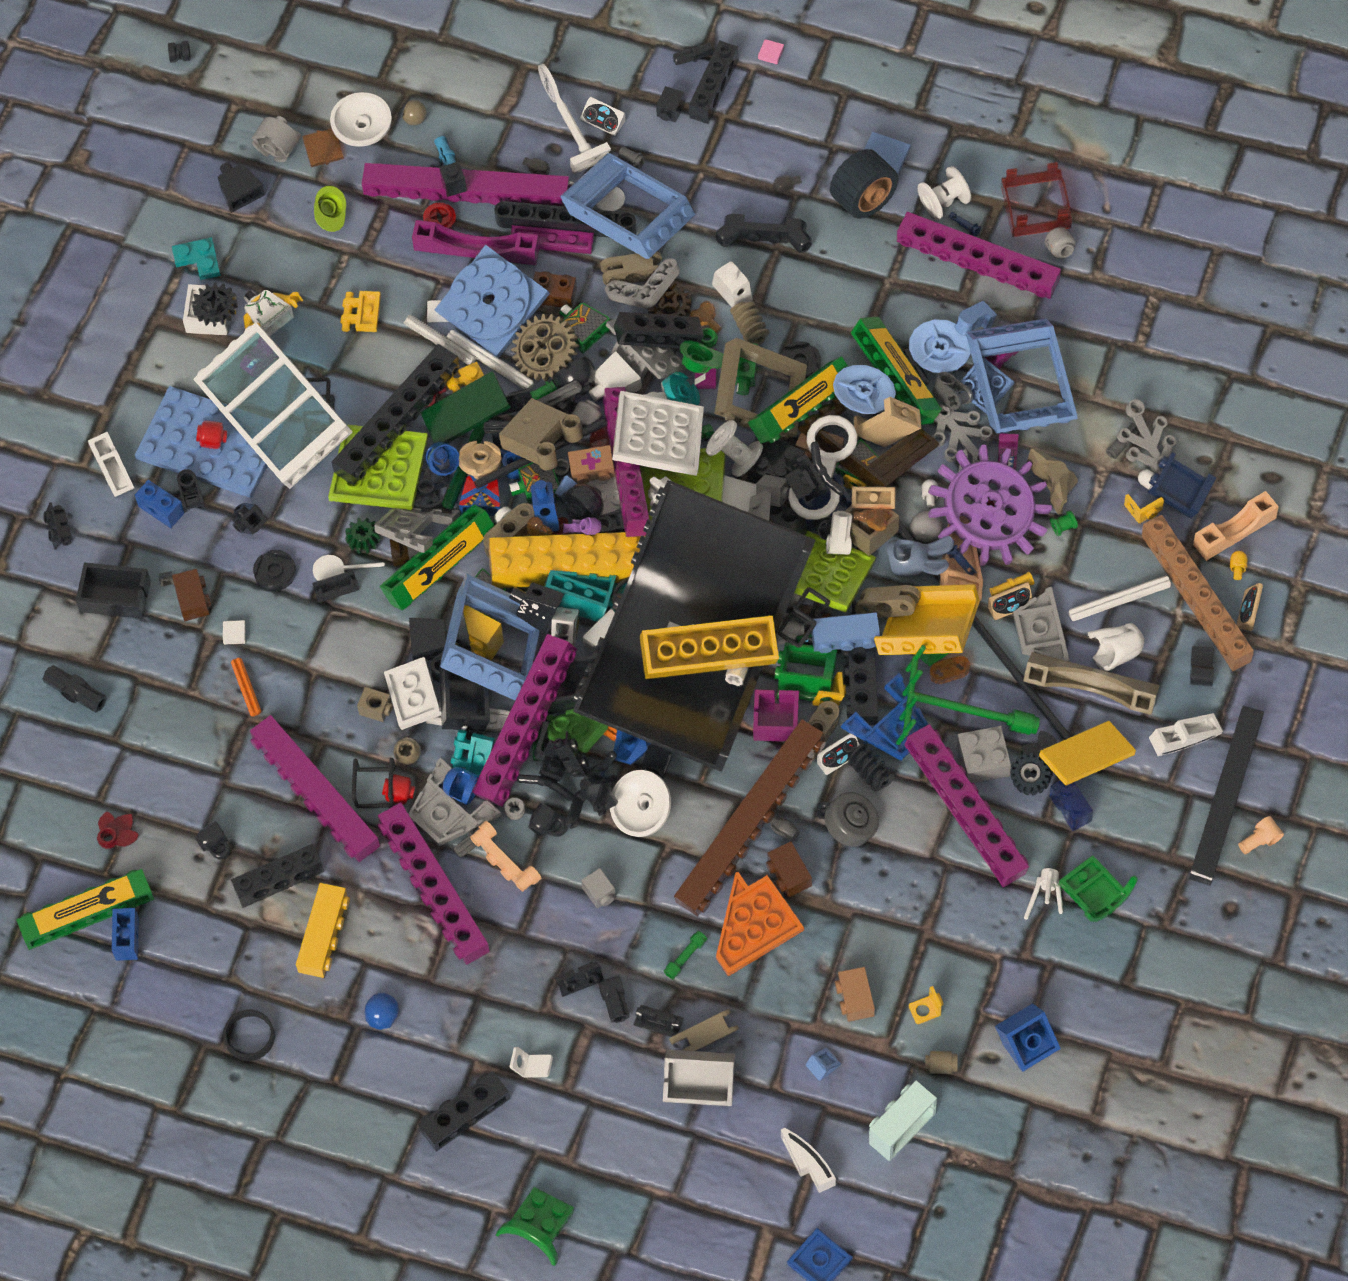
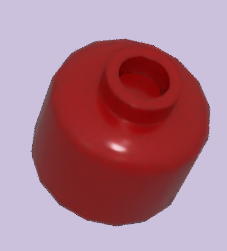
M204 420L201 425H198L196 442H199L202 448L219 449L222 443H226L227 430H223L221 422Z
M393 774L392 796L394 803L405 805L408 799H413L415 786H411L412 781L409 777ZM385 778L382 795H385V800L390 802L388 798L389 778Z

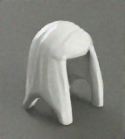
M1128 623L1121 627L1103 628L1088 632L1090 639L1096 637L1099 640V649L1094 655L1093 660L1103 671H1109L1132 660L1141 653L1144 647V636L1133 623Z

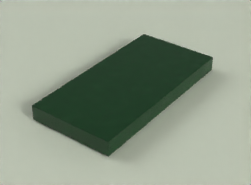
M491 371L420 413L433 442L449 443L511 408L496 374Z

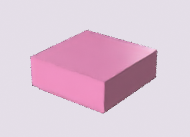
M765 39L758 54V59L778 64L784 50V44Z

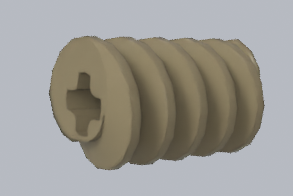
M741 302L734 305L730 312L733 315L734 321H736L737 327L740 328L739 330L743 335L744 341L756 343L758 346L761 345L770 332L768 329H765L766 324L762 322V316L758 315L759 310L755 308V302Z

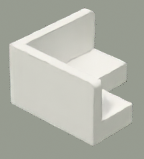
M188 284L183 316L186 333L227 335L226 319L224 320V325L217 322L216 327H213L212 322L206 326L204 320L198 321L197 316L193 313L192 301H195L193 295H199L198 289L205 290L206 286Z

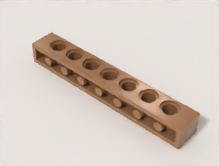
M1160 515L1144 523L1142 529L1143 539L1231 670L1235 671L1250 663L1254 650L1165 518Z

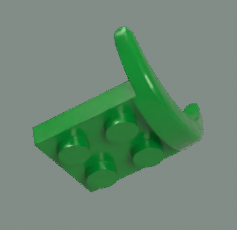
M1092 855L1060 879L1059 885L1085 912L1084 916L1089 921L1097 922L1113 913L1127 900L1135 888L1138 878L1135 875L1132 876L1126 886L1123 887Z
M533 1187L511 1221L502 1224L495 1235L498 1237L506 1233L514 1234L529 1240L547 1255L551 1265L556 1266L558 1255L552 1243L573 1214L574 1207Z

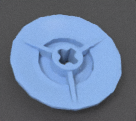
M934 319L924 322L914 329L909 339V351L913 360L923 369L933 373L952 372L966 364L971 355L967 337L955 330V323L948 320Z
M852 365L843 368L836 375L833 383L834 393L838 400L850 410L861 414H876L885 411L884 399L888 397L895 398L896 395L894 384L890 378L879 369L867 365Z

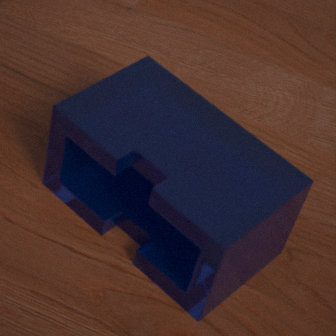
M1060 780L1051 785L1049 797L1057 809L1062 812L1063 818L1072 831L1092 821L1093 809L1074 782L1065 785Z

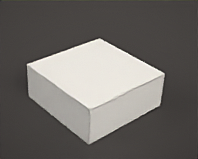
M245 620L223 621L224 645L246 644Z

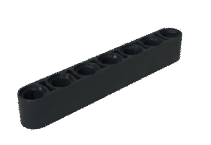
M502 201L497 203L494 208L496 223L502 228L512 229V225L592 232L597 237H608L570 215L566 207ZM592 209L636 235V218L633 214Z

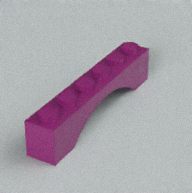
M420 220L415 221L412 235L414 251L476 258L483 247L487 245L508 262L528 265L537 264L540 249L539 237L535 234L517 232L500 237L475 236L451 230L436 222Z

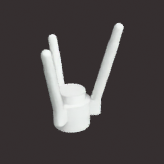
M1045 868L1041 871V877H1037L1036 886L1024 915L1025 920L1028 919L1040 887L1046 891L1045 904H1049L1051 891H1054L1056 888L1059 914L1063 913L1061 886L1059 885V872L1057 870Z

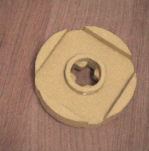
M472 441L464 445L460 450V468L476 479L498 470L502 465L500 449L491 442L484 441V444H477V441Z

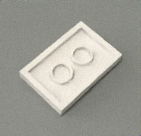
M425 657L384 672L401 730L441 716V708Z

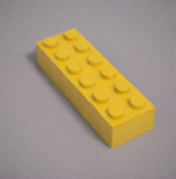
M773 616L644 630L639 636L645 679L776 664L779 659Z

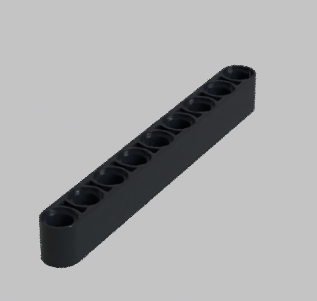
M1242 706L1189 880L1211 886L1264 711Z

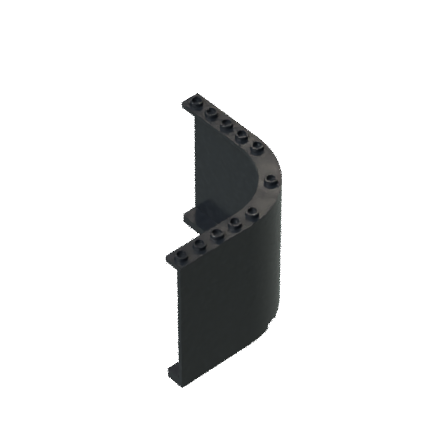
M667 480L665 487L660 486L655 499L659 500L658 504L653 503L649 513L650 516H653L652 520L647 519L643 532H646V536L641 535L637 545L640 551H635L631 564L634 567L622 597L617 596L613 608L616 609V612L605 638L600 637L596 646L597 650H594L590 660L591 663H588L584 673L585 676L582 677L578 688L581 690L577 689L572 702H575L576 705L573 712L722 772L764 665L749 667L743 684L739 686L729 684L725 680L727 670L645 679L639 636L644 630L667 628L669 621L680 626L765 616H773L776 636L810 556L815 539Z

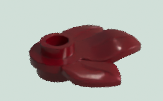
M107 811L98 821L100 832L97 835V841L102 848L111 849L116 845L126 847L134 843L139 837L138 833L131 830L133 826L131 814L122 815L114 819L113 815ZM106 837H112V840L105 841Z

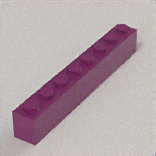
M271 715L250 730L252 745L257 750L261 749L265 753L263 756L271 766L274 764L278 768L277 773L282 780H288L291 783L290 788L295 795H301L304 798L303 802L308 810L311 812L314 810L318 814V821L323 827L328 826L331 829L330 834L337 843L341 841L344 844V850L350 858L355 857L358 862H361L380 847L378 837Z

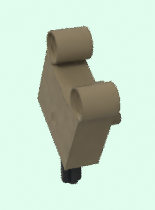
M533 398L529 400L510 422L484 423L485 433H499L503 449L538 464L543 470H552L558 465L554 443L562 435L570 443L578 442L583 437L580 418L577 415H568Z

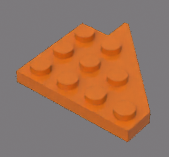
M739 872L735 873L716 953V959L728 977L804 931L803 925L768 875L748 886Z

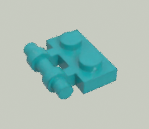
M460 729L458 730L457 737L454 738L453 745L455 746V751L451 755L450 761L452 768L464 767L466 770L480 776L493 749L495 738L473 733L470 741L466 738L467 731ZM464 749L469 750L468 758L463 756Z

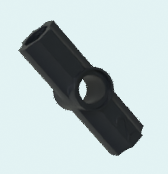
M55 665L48 667L42 678L43 682L60 691L62 696L70 702H78L95 713L101 711L105 706L106 695L90 687L80 676L70 675Z

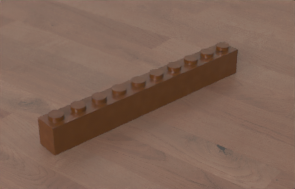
M801 719L674 895L677 904L697 917L701 912L704 913L711 903L709 900L714 894L717 895L724 885L722 882L727 876L730 877L736 869L735 864L740 858L743 859L749 851L748 846L752 841H756L762 833L761 828L764 824H768L773 819L774 810L778 805L781 806L785 802L789 789L796 787L802 771L809 769L815 753H820L824 748L826 742L822 731Z

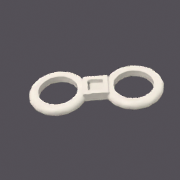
M828 415L815 421L807 432L806 440L811 452L810 445L812 442H815L818 431L824 426L838 425L843 427L848 433V443L842 450L835 453H827L820 449L821 462L826 467L830 478L833 477L837 462L844 460L852 454L857 445L858 435L855 427L848 419L837 415ZM790 488L789 502L791 508L799 516L805 519L818 520L827 517L836 509L840 495L830 489L831 499L826 506L818 510H808L798 502L792 488Z

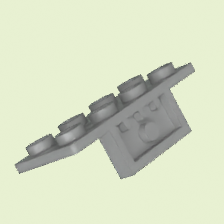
M616 319L607 321L606 326L616 336L614 330ZM616 342L611 352V355L617 352L641 377V380L644 379L648 369L658 379L669 377L674 372H684L687 370L682 364V359L670 348L618 345V342Z

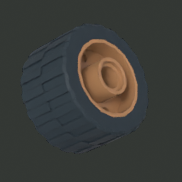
M864 149L851 155L839 166L832 177L830 193L854 218H866L882 209L893 196L899 179L898 173L877 152L872 149Z

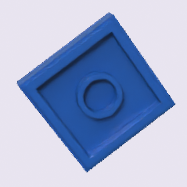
M816 1228L790 1257L787 1265L807 1281H834L852 1261L853 1257L821 1230Z

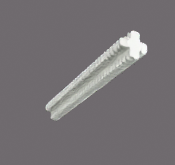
M412 314L408 315L404 321V325L418 332V334L420 333V335L426 337V339L434 344H440L448 349L465 364L470 365L477 359L475 355H471L469 351H465V349L455 344V342L448 340L444 335L438 334V331H434L426 323H422L418 318L415 319L416 317L412 316Z

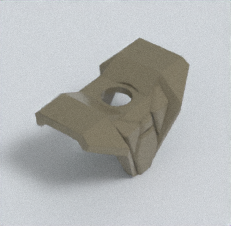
M1034 447L1030 450L1027 462L1030 461L1032 463V472L1046 482L1050 490V502L1057 514L1062 515L1063 505L1067 502L1068 494L1077 485L1078 479L1074 472L1068 470L1064 462L1054 459Z

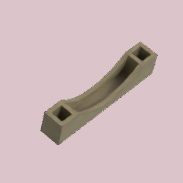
M1034 652L1031 653L1027 662L1023 680L1024 682L1043 687H1068L1090 691L1113 699L1130 710L1152 715L1160 685Z

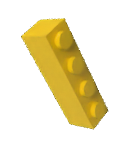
M319 883L296 961L298 973L324 978L326 971H330L332 965V958L330 956L332 950L335 951L338 944L337 932L342 930L344 924V917L342 915L344 910L348 909L350 897L347 895L346 888Z

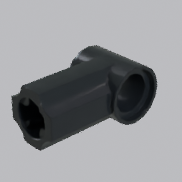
M620 975L598 981L603 1001L605 1000L611 1023L623 1022L630 1018Z

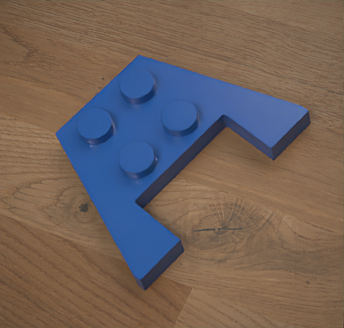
M898 673L884 687L899 703L874 727H871L855 712L841 725V728L902 761L910 752L905 747L908 736L900 745L896 744L897 739L903 732L904 720L901 721L899 716L906 708L907 696L902 695L906 688L903 683L904 679ZM914 705L911 720L915 719L916 724L909 732V735L928 725L920 708Z

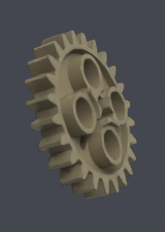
M542 314L541 320L534 316L533 323L527 320V327L520 326L523 330L522 333H515L519 337L518 340H512L517 346L511 349L516 354L512 359L518 361L515 366L521 369V373L527 374V377L530 379L534 377L535 380L540 381L542 377L547 382L549 376L553 379L554 375L562 368L567 369L569 367L567 364L574 361L571 357L578 355L573 350L579 347L576 342H573L578 339L573 334L575 330L569 327L570 324L566 320L563 322L560 316L556 318L553 314H550L549 318ZM548 330L547 335L542 337V333ZM562 343L561 348L556 350V346ZM534 346L533 351L528 353V349ZM548 358V362L542 366L543 360Z

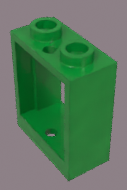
M785 642L784 650L779 651L778 663L781 665L776 666L775 670L778 688L818 693V691L831 692L837 649L828 653H820L819 651L814 652V648L811 645H802L800 648H797L791 643ZM793 662L823 666L825 668L823 676L787 672L788 664Z

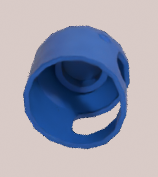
M454 767L447 772L443 780V790L451 798L468 805L476 796L472 791L479 775L461 767Z

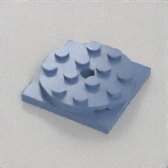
M485 245L472 263L456 276L449 292L434 310L485 350L499 358L517 336L515 333L521 331L520 326H525L527 320L532 317L550 293L520 271L515 265ZM491 294L494 295V301L486 304L485 297Z

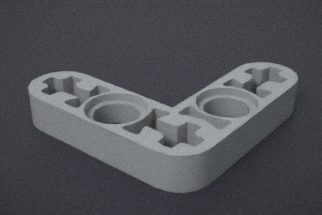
M673 258L666 259L658 266L644 286L614 280L605 286V292L612 301L640 308H651L659 301L680 273L679 265ZM663 281L661 284L654 286L656 283ZM635 292L633 295L627 297L628 294Z

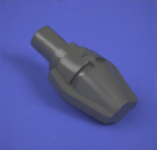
M774 815L773 819L769 822L771 823V829L776 834L789 840H794L800 834L796 826L783 817Z

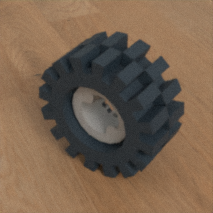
M1030 753V755L1022 754L1023 757H1017L1016 762L1012 764V769H1010L1013 785L1020 793L1024 792V795L1032 794L1033 796L1037 792L1040 794L1044 788H1048V783L1051 782V770L1039 754L1037 756L1034 753ZM1034 769L1037 772L1034 779L1032 777L1027 779L1025 777L1026 770L1032 771Z

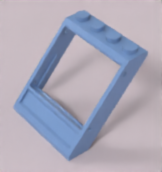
M607 153L560 196L570 215L646 259L653 256L695 216L687 197L611 153ZM623 179L669 205L638 235L592 210Z
M1047 319L966 332L989 424L996 433L1007 434L1012 430H1028L1030 427L1035 426L1047 427L1052 423H1068L1070 420L1077 419V412L1054 326ZM1048 346L1063 403L1026 411L997 414L982 357Z
M466 573L457 592L440 667L516 700L533 665L540 631L516 615L520 604L509 599L511 593ZM464 605L529 633L520 673L455 645Z

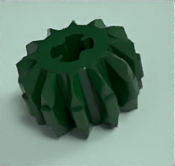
M367 517L364 521L358 518L357 523L350 521V528L345 530L347 535L345 541L349 544L351 550L356 549L359 554L362 550L369 554L370 548L376 550V544L381 542L380 534L375 532V521L370 522Z

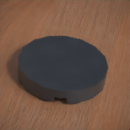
M796 341L788 344L781 352V355L807 365L805 379L821 367L820 353L810 343Z
M270 550L257 558L254 563L253 574L261 588L268 591H279L292 584L296 577V566L288 553L281 550Z

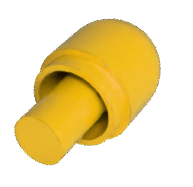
M1235 551L1230 557V568L1234 572L1233 578L1235 580H1241L1242 573L1247 569L1248 558L1243 551Z

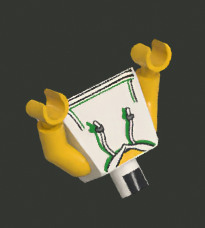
M252 290L248 291L244 295V300L248 303L244 307L246 313L243 316L245 329L256 322L271 336L294 318L291 306L297 308V302L303 301V298L298 292L284 295L264 290L259 295H256Z

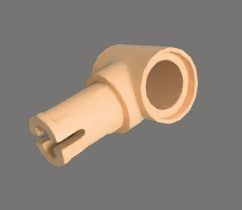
M1268 816L1257 823L1253 834L1239 842L1238 846L1246 855L1260 845L1264 846L1267 844L1271 846L1277 843L1284 836V833L1272 817Z

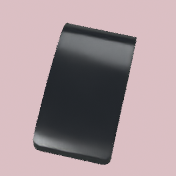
M1192 647L1190 685H1213L1214 648Z

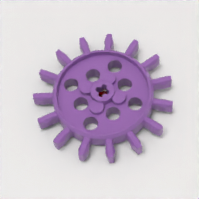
M981 445L978 452L980 461L972 464L963 450H960L955 455L962 467L957 474L944 464L937 471L950 481L948 488L931 485L928 490L929 494L944 498V507L931 509L928 513L929 518L946 516L950 525L942 530L938 538L941 539L955 533L963 540V543L959 546L962 555L966 553L969 545L981 549V566H985L988 562L989 550H1000L1005 565H1009L1013 560L1009 546L1015 543L1029 555L1034 548L1023 535L1029 530L1043 537L1048 530L1044 526L1033 522L1034 513L1049 514L1052 510V505L1035 504L1033 494L1040 493L1047 486L1046 482H1039L1029 486L1023 476L1029 472L1032 463L1030 461L1025 463L1019 471L1008 466L1007 463L1011 456V449L1007 448L1001 455L1000 462L988 460L987 446ZM968 478L976 479L977 485L970 484ZM988 483H994L998 490L990 489ZM1009 489H1015L1018 492V496L1011 495ZM964 497H970L973 500V504H967L964 501ZM1005 508L1012 509L1014 511V515H1008L1005 512ZM965 516L969 523H962L959 517ZM980 522H986L990 529H983ZM1001 528H1007L1010 531V535L1003 534Z

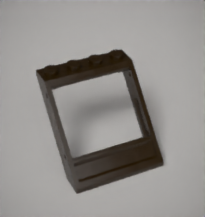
M835 396L831 399L832 402L819 408L818 413L804 419V423L798 429L807 437V432L811 425L819 418L828 415L839 416L848 408ZM824 427L818 431L815 442H818L819 447L825 452L835 453L844 448L823 431ZM921 428L907 435L868 466L853 454L838 462L868 487H886L940 444Z

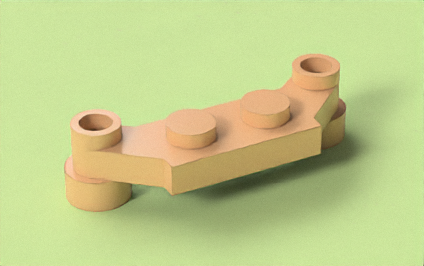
M484 821L479 826V829L470 836V839L476 846H482L490 864L493 866L497 865L501 869L500 872L508 881L512 880L522 892L542 879L537 870L532 866L521 871L491 840L497 835V832L488 821Z

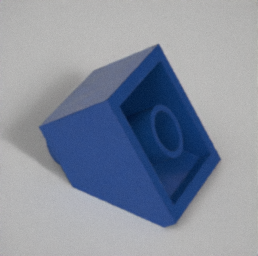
M1033 1003L995 1026L1002 1044L1022 1072L1061 1049L1045 1012Z

